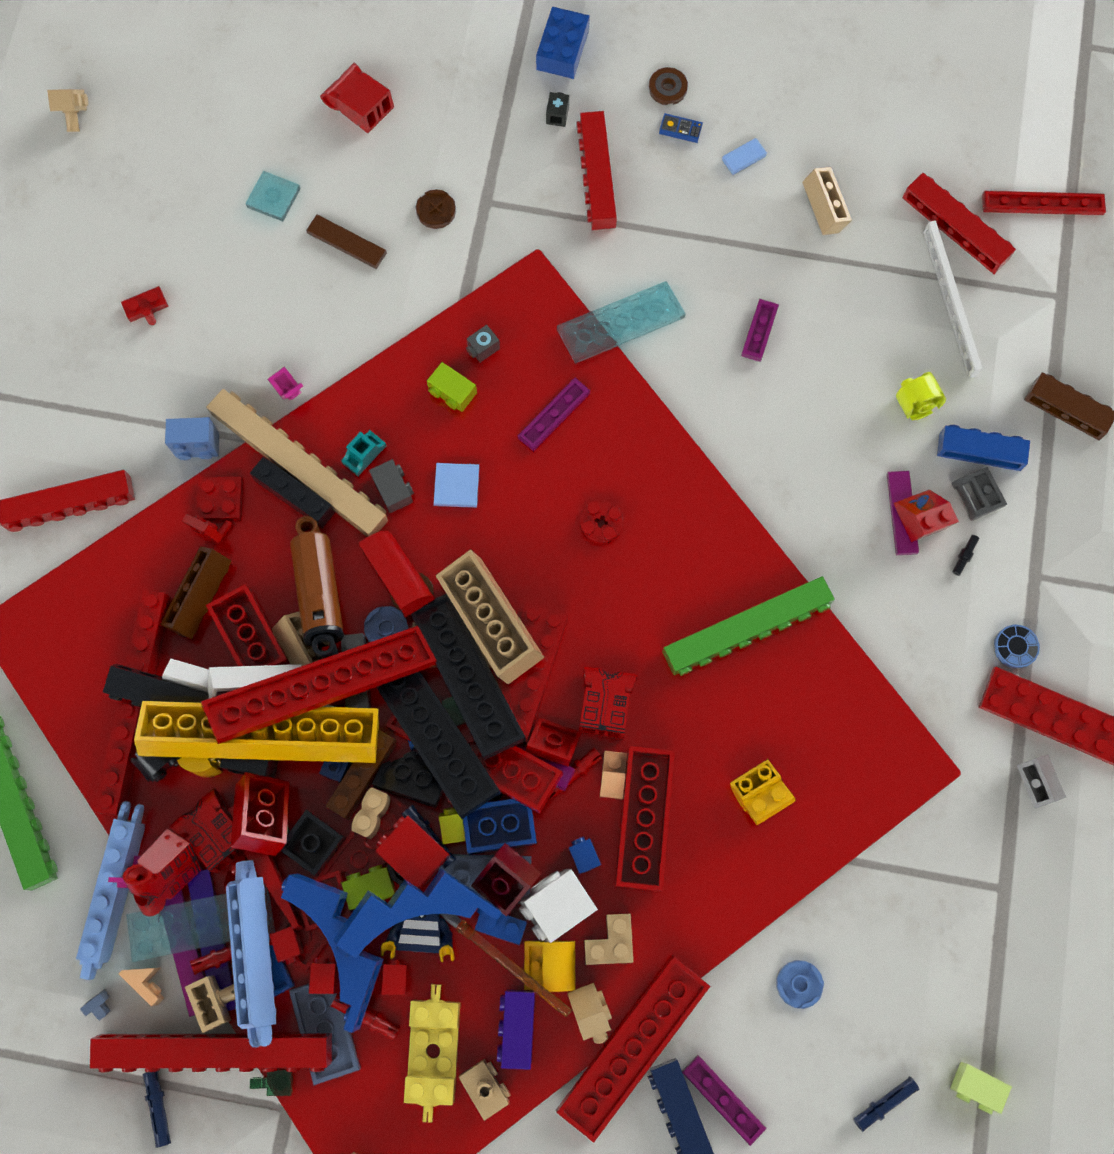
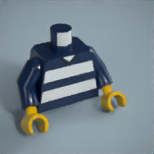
M440 914L417 916L395 924L390 929L386 942L381 946V956H383L386 950H390V959L395 957V947L399 951L439 953L441 962H443V957L447 954L451 956V961L455 959L452 949L453 933L446 920L440 918Z

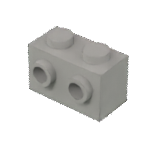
M1048 754L1017 765L1035 808L1066 798Z

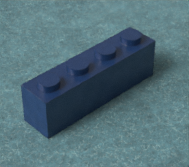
M674 1058L649 1068L651 1075L647 1077L652 1090L657 1089L660 1095V1099H657L661 1113H666L670 1121L666 1123L671 1138L676 1137L679 1145L675 1147L676 1153L714 1154L678 1060Z

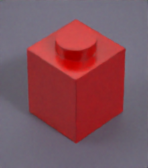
M292 926L269 935L278 962L285 961L286 965L299 961V956L305 954L299 933Z

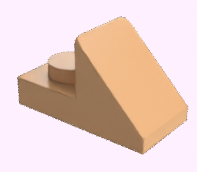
M604 752L600 797L623 799L627 753Z
M161 967L121 970L119 972V975L150 1006H157L164 999L160 994L162 992L160 987L154 982L149 983Z

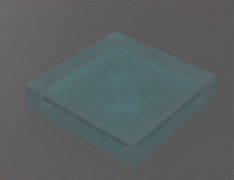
M263 171L245 204L249 209L283 222L301 188L299 184Z

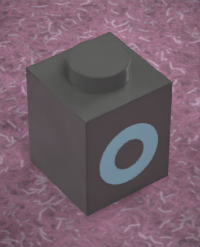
M488 325L466 338L467 352L472 358L476 357L479 362H482L500 349L499 339Z

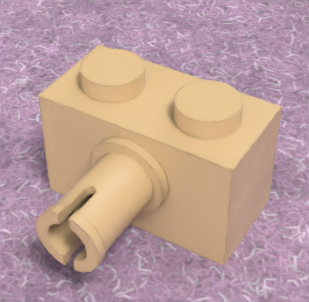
M47 90L50 111H62L65 113L67 132H79L77 113L81 110H87L86 106H88V97L84 90Z
M213 975L185 987L202 1033L231 1021L226 1003L235 1000L234 984L221 990Z
M594 983L568 992L567 994L583 1040L593 1037V1041L596 1044L605 1042L608 1039L606 1032L611 1030L608 1020L612 1019L602 990L597 992Z
M485 1059L459 1076L484 1121L507 1106L510 1102L508 1097L511 1096L505 1084H499L495 1076L498 1072L492 1062L487 1063Z

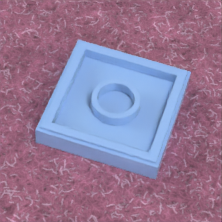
M436 463L434 506L477 508L479 465Z

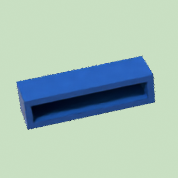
M945 425L939 435L937 456L1021 471L1028 464L1030 440H1025L1020 436H1003L998 432H981V430L976 428L963 429L958 425Z

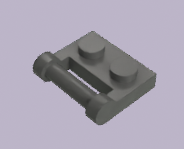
M988 467L951 483L953 488L957 489L970 513L968 516L971 521L1007 505ZM966 484H970L982 507L981 509L977 510L965 487Z

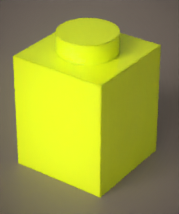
M454 807L444 809V813L439 815L443 844L466 841L463 819L460 818Z

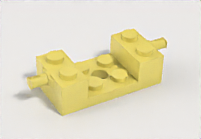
M431 984V999L412 1000L410 1005L409 1026H411L404 1103L424 1106L422 1122H427V1114L428 1122H433V1107L453 1105L455 1102L460 1002L440 1000L441 985H437L436 988V984ZM430 1044L439 1046L440 1054L438 1057L431 1058L428 1056L427 1047Z

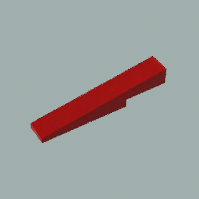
M234 805L228 809L232 817ZM245 851L244 853L247 858L253 860L255 870L260 877H263L264 884L293 929L301 931L304 926L295 905L281 898L284 880L272 855Z

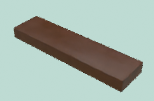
M318 214L306 229L307 234L375 269L378 268L387 254L386 250Z

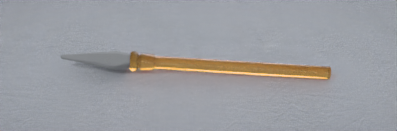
M441 914L449 924L456 928L458 933L474 942L564 1017L570 1014L572 1009L480 936L466 920H461L456 915Z

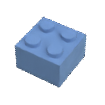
M209 417L166 419L165 444L175 457L180 460H190L191 457L211 459L212 457L219 456V431Z

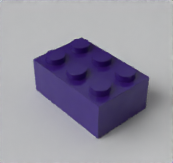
M506 990L505 995L500 997V1011H504V1020L499 1021L498 1036H503V1043L498 1046L497 1062H501V1068L531 1070L535 991Z

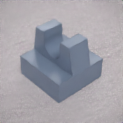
M104 989L84 1004L80 1010L85 1017L92 1012L99 1021L111 1011L105 1003L110 997Z

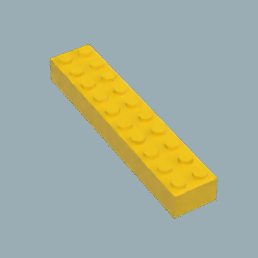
M142 701L134 742L138 756L376 763L379 713L378 709L320 707L217 744L201 703Z

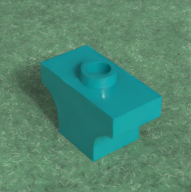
M371 430L366 434L359 432L346 446L347 452L341 462L359 476L387 445Z

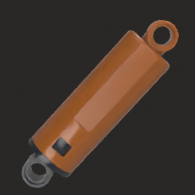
M304 516L296 522L295 528L298 535L291 540L290 547L303 642L311 646L317 659L321 660L338 654L336 643L344 638L330 539L326 534L320 532L315 519L310 516ZM324 646H330L328 650L320 651Z

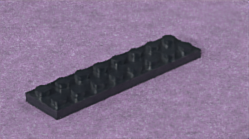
M447 593L435 598L430 603L410 614L436 658V667L483 760L526 741L522 729L472 634Z
M420 671L376 687L461 819L501 793Z

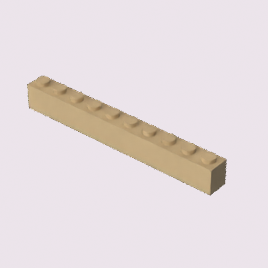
M222 389L206 406L214 418L277 467L329 502L338 515L365 536L369 537L379 532L388 522L385 509L378 504L375 506L369 502L370 498L362 491L357 493L353 490L354 486L345 478L343 480L339 479L336 476L337 473L331 467L327 466L325 468L320 464L321 460L312 453L308 455L304 452L305 448L299 442L290 441L288 439L289 436L282 429L276 430L272 427L273 423L265 416L259 417L256 414L257 411L250 404L244 405L241 403V398L233 391L228 393L225 389Z

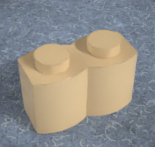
M370 788L363 798L362 809L353 819L352 831L372 839L379 830L380 818L384 816L389 808L390 796L377 789Z

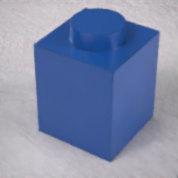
M581 837L571 842L573 846L569 847V851L579 875L601 865L591 839L585 840L584 837Z

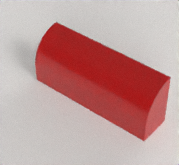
M380 531L358 543L405 618L435 599L391 532Z

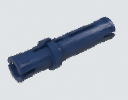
M414 805L402 813L404 818L407 816L411 817L451 855L443 863L444 868L456 860L429 826L430 822L428 820L425 821Z
M159 1071L142 1074L146 1088V1096L144 1097L145 1101H148L155 1148L171 1144L163 1101L165 1094L161 1090Z
M909 1076L908 1079L877 1102L872 1101L869 1104V1108L853 1118L857 1127L864 1132L865 1129L877 1120L882 1121L885 1119L884 1115L920 1090L917 1083Z

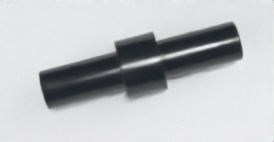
M971 535L965 548L961 549L958 555L959 560L952 571L953 574L960 576L967 562L971 561L974 555L973 550L980 539L978 536Z

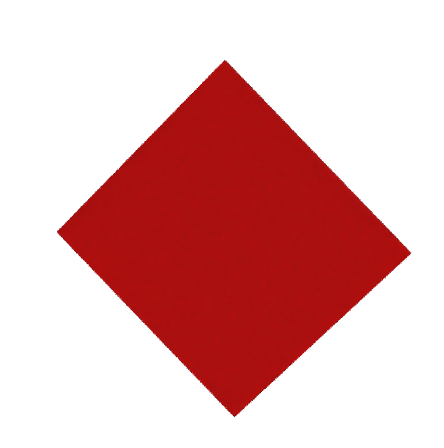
M534 250L273 423L272 427L276 430L282 429L289 436L288 439L290 441L299 442L305 448L304 452L308 455L312 453L321 460L320 464L325 468L327 466L331 467L337 473L336 476L339 479L343 480L345 478L354 486L353 490L357 493L362 491L370 498L369 502L374 506L378 504L385 509L388 522L380 531H389L393 534L417 572L429 578L433 585L435 598L446 594L436 575L471 549L482 559L519 618L526 601L568 614L567 625L531 735L539 718L579 731L585 694L583 666L602 668L609 673L621 671L638 674L630 695L623 740L581 733L569 766L571 767L574 764V760H579L593 747L600 753L602 759L587 770L588 773L586 775H581L551 802L548 800L540 814L532 810L537 845L512 848L520 856H531V865L541 872V875L531 888L556 871L560 873L564 869H572L598 909L554 941H575V990L594 983L597 992L602 990L612 1019L608 1020L611 1029L606 1032L608 1039L600 1044L594 1043L593 1037L583 1040L567 994L571 991L543 992L525 990L535 991L531 1070L501 1068V1062H497L498 1046L503 1043V1036H498L499 1021L504 1020V1011H500V997L505 995L506 990H524L525 941L542 940H539L532 930L534 924L532 921L526 920L520 912V903H517L508 914V916L527 922L520 945L476 931L475 927L480 915L476 911L471 918L456 915L463 921L458 929L447 922L453 933L452 949L455 957L454 961H451L449 954L445 955L443 962H441L439 953L399 951L395 947V957L393 959L400 960L401 965H407L405 995L372 994L367 1009L375 1014H382V1018L400 1026L393 1041L375 1030L373 1032L370 1031L369 1027L361 1024L360 1029L351 1033L361 1067L360 1070L313 1085L309 1068H301L297 1072H287L286 1068H277V1071L263 1072V1068H258L313 1154H352L353 1152L357 1154H477L591 1064L672 955L702 978L961 775L960 769L831 609L819 613L817 610L811 613L810 618L799 622L797 619L791 622L792 626L782 631L777 628L771 631L772 635L765 639L755 638L751 640L752 644L745 648L735 647L731 649L732 653L720 658L718 655L711 658L712 662L700 667L698 664L691 667L692 671L680 676L679 673L673 675L662 653L664 647L804 585L808 581L541 250ZM488 325L499 339L500 349L482 362H479L476 357L472 358L467 352L466 338ZM442 362L476 385L477 394L463 412L457 408L453 410L445 403L444 399L441 397L436 398L428 391L427 380ZM576 378L590 390V394L533 452L518 439V435ZM371 430L387 446L357 476L343 465L341 460L347 452L346 446L358 433L366 434ZM246 442L0 604V667L92 810L95 805L118 700L108 697L109 694L103 693L110 666L114 664L126 666L143 589L165 592L173 600L201 546L213 549L232 561L212 601L246 584L252 590L272 628L284 615L299 612L290 543L298 535L295 528L296 522L304 516L254 481L250 472L264 456ZM393 459L395 465L400 464L405 474L402 479L405 484L409 482L414 494L411 495L413 503L389 513L369 470ZM436 463L479 465L477 508L434 506ZM198 477H242L241 520H228L233 525L219 544H215L207 537L195 532L181 521L186 514L192 517L196 516ZM607 501L618 507L621 511L623 518L622 531L616 539L609 541L607 544L592 543L582 533L580 516L590 502ZM335 512L323 529L319 527V530L330 539L344 635L363 633L365 636L364 623L369 613L378 607L395 606L389 591L358 544L367 536ZM604 518L595 521L598 523V527L602 528L603 525H607ZM214 520L210 522L219 527L217 529L218 531L225 520ZM209 611L204 615L199 624V629L192 639L179 636L165 629L155 675L163 676L170 659L208 670L209 667H238ZM411 615L406 617L408 629L413 627L414 622ZM340 641L336 643L338 653L342 652ZM324 646L322 650L326 651L330 646ZM430 667L421 670V674L443 707L461 716L438 668ZM489 668L498 684L500 678L496 675L493 668ZM377 688L370 689L371 708L378 709V729L398 742L387 761L392 762L411 752L407 739L386 728L385 725L393 713ZM345 698L328 705L345 707ZM520 743V744H519V745H522V746H524V747H527L526 744H523V743ZM629 746L675 751L662 892L615 887L623 799L600 797L605 751L628 754ZM768 759L780 774L783 783L795 797V802L759 825H756L747 811H744L739 804L730 783ZM279 760L275 779L289 781L287 822L289 830L291 831L305 810H308L347 838L352 831V822L355 815L362 809V801L350 820H347L326 807L340 783L319 774L324 761ZM178 765L177 767L170 766L166 770L168 774L159 782H148L137 767H135L127 802L131 804L128 817L130 821L135 807L138 804L144 806L141 823L145 825V830L138 856H142L166 829L183 838L172 830L169 825L183 813L193 810L198 801L213 788H216L221 795L228 811L234 805L235 785L243 775L231 773L221 768L223 772L217 776L201 777ZM444 792L437 808L389 793L408 808L414 805L425 821L428 820L430 822L429 826L442 841L439 815L444 813V809L452 808ZM503 794L499 801L513 798ZM94 812L109 835L113 819H117L118 816ZM584 837L585 840L591 839L601 865L579 875L569 847L573 846L572 841ZM466 841L445 844L452 854L468 855ZM282 851L273 856L283 880L289 875L297 873L311 879L317 878V876L311 874ZM491 851L472 855H495L498 851ZM196 855V857H197V859H198V861H199V863H200V865H201L202 870H206V869H207L206 866L202 863V861H201V860L199 859V857ZM386 862V864L383 866V868L388 867V863H387V862ZM231 864L219 874L212 872L226 947L231 944L224 882L227 872L231 871ZM393 881L395 889L397 891L400 885ZM431 881L425 886L421 887L420 890L425 892ZM187 884L182 889L198 951L200 957H202ZM264 884L267 927L270 935L277 932L287 918ZM392 897L385 899L384 901L388 903ZM631 914L633 963L586 965L584 940L607 939L606 915ZM392 927L374 938L362 951L383 958L382 964H385L386 959L391 957V951L386 950L383 956H381V946L386 942ZM328 942L317 958H329V963H334L335 957ZM231 960V961H229V962H230V967H231V972H232V977H233V967H232V960ZM296 963L286 965L295 986L274 997L276 1024L271 1025L272 1033H300L289 990L309 984L310 968L308 971H305ZM431 984H436V988L437 985H441L440 1000L460 1002L455 1102L453 1105L433 1107V1122H428V1114L427 1122H422L424 1106L404 1103L411 1026H409L410 1005L412 1000L431 999ZM236 1009L228 1011L231 1017L229 1024L235 1033H247V1029H241L237 1025ZM430 1044L427 1047L428 1056L431 1058L438 1057L440 1054L439 1046ZM483 1059L487 1063L492 1062L498 1072L495 1076L499 1084L504 1083L511 1095L508 1097L509 1104L485 1121L459 1079L462 1073Z

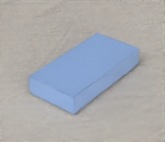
M755 138L724 155L722 161L732 175L766 157L767 152Z

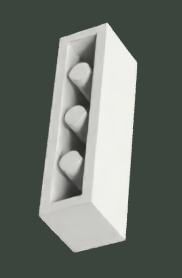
M301 664L209 667L207 678L209 698L301 667Z

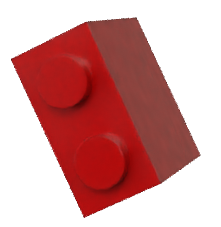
M401 817L393 825L395 830L389 836L385 834L377 842L378 848L375 851L405 880L421 889L451 855L411 817Z

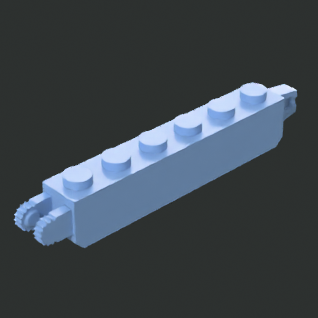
M125 801L120 807L118 818L113 819L76 959L80 960V965H82L81 979L93 980L97 969H101L103 963H107L111 958L129 889L117 888V883L108 882V877L123 878L124 871L133 865L134 856H138L145 830V825L141 823L144 813L143 805L138 804L135 807L130 821L128 817L131 804Z
M253 860L236 863L235 881L227 884L226 896L237 1025L241 1029H247L250 1046L258 1047L260 1045L267 1046L272 1041L271 1025L276 1024V1008L271 971L272 960L269 949L270 937L267 927V910L264 895L265 886L263 884V877L256 876Z

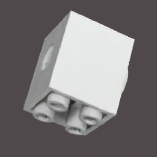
M564 869L560 873L556 871L534 885L531 888L532 892L519 901L521 904L519 910L526 920H531L534 924L532 930L536 937L549 943L598 910L572 869Z

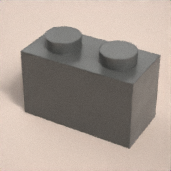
M392 459L369 470L389 513L413 503L411 495L414 492L409 482L404 483L402 477L405 474L400 464L395 465Z

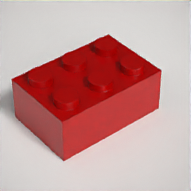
M245 772L235 785L231 848L276 856L286 845L289 781Z

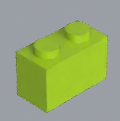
M443 362L427 380L430 394L436 398L441 397L444 399L445 403L453 410L457 408L463 412L477 394L474 383Z
M382 865L370 868L369 873L362 876L360 872L346 877L347 881L341 883L344 892L348 893L346 901L351 911L355 910L368 890L382 900L393 897L396 892L394 882L388 872V867L383 868Z

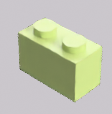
M960 1062L950 1089L957 1092L955 1097L967 1103H970L971 1100L979 1103L978 1108L992 1115L993 1111L1002 1114L1012 1086L963 1062Z

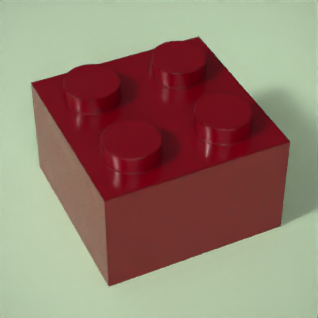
M505 843L471 884V887L490 903L498 907L507 917L541 875V872Z

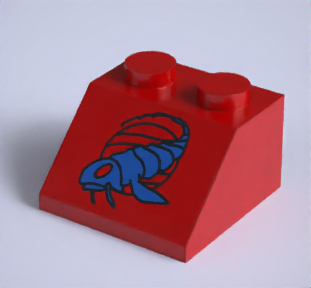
M931 490L893 503L911 542L943 531L959 522L951 503Z

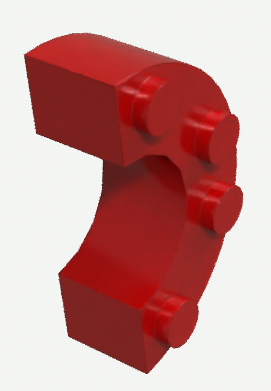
M314 958V963L310 964L309 994L340 993L339 972L335 958L334 963H329V958ZM386 959V963L381 966L372 994L405 995L407 965H401L400 960Z

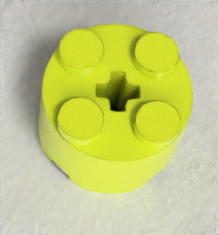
M926 372L915 379L908 378L901 383L902 387L896 393V399L907 419L910 417L911 420H919L931 415L933 408L937 406L939 409L946 402V397L931 372Z

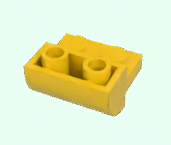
M182 757L177 760L182 768L201 777H214L223 772L220 768V758Z
M768 759L730 783L739 804L744 811H747L756 825H759L795 802V797L783 783L780 774Z
M525 941L524 990L543 992L575 990V941H553L551 943L546 941Z

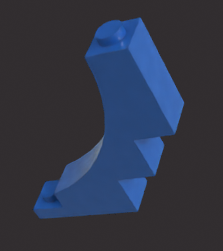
M440 869L425 892L404 879L388 903L368 890L334 938V942L337 946L336 950L343 956L348 957L351 955L357 958L362 950L383 931L410 918L429 914H451L471 918L476 911L487 920L491 916L497 921L502 912L488 900L443 869Z
M298 873L289 875L282 884L283 893L281 898L303 910L319 926L327 938L339 972L340 1001L351 1005L344 1015V1021H346L344 1030L353 1033L361 1027L384 959L362 951L357 958L351 955L345 957L336 950L337 946L334 938L348 920L340 916L348 895L347 892Z

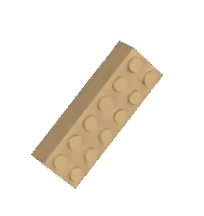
M471 549L436 575L500 679L509 684L545 658L482 559Z

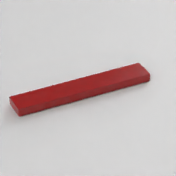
M984 191L982 193L983 212L1104 215L1106 212L1105 194Z

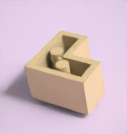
M631 914L606 915L607 939L584 940L585 964L633 963Z

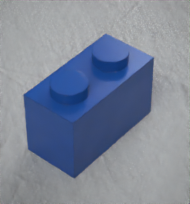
M501 914L497 921L491 916L487 920L479 915L475 930L520 945L527 922L508 915L506 917L504 914Z

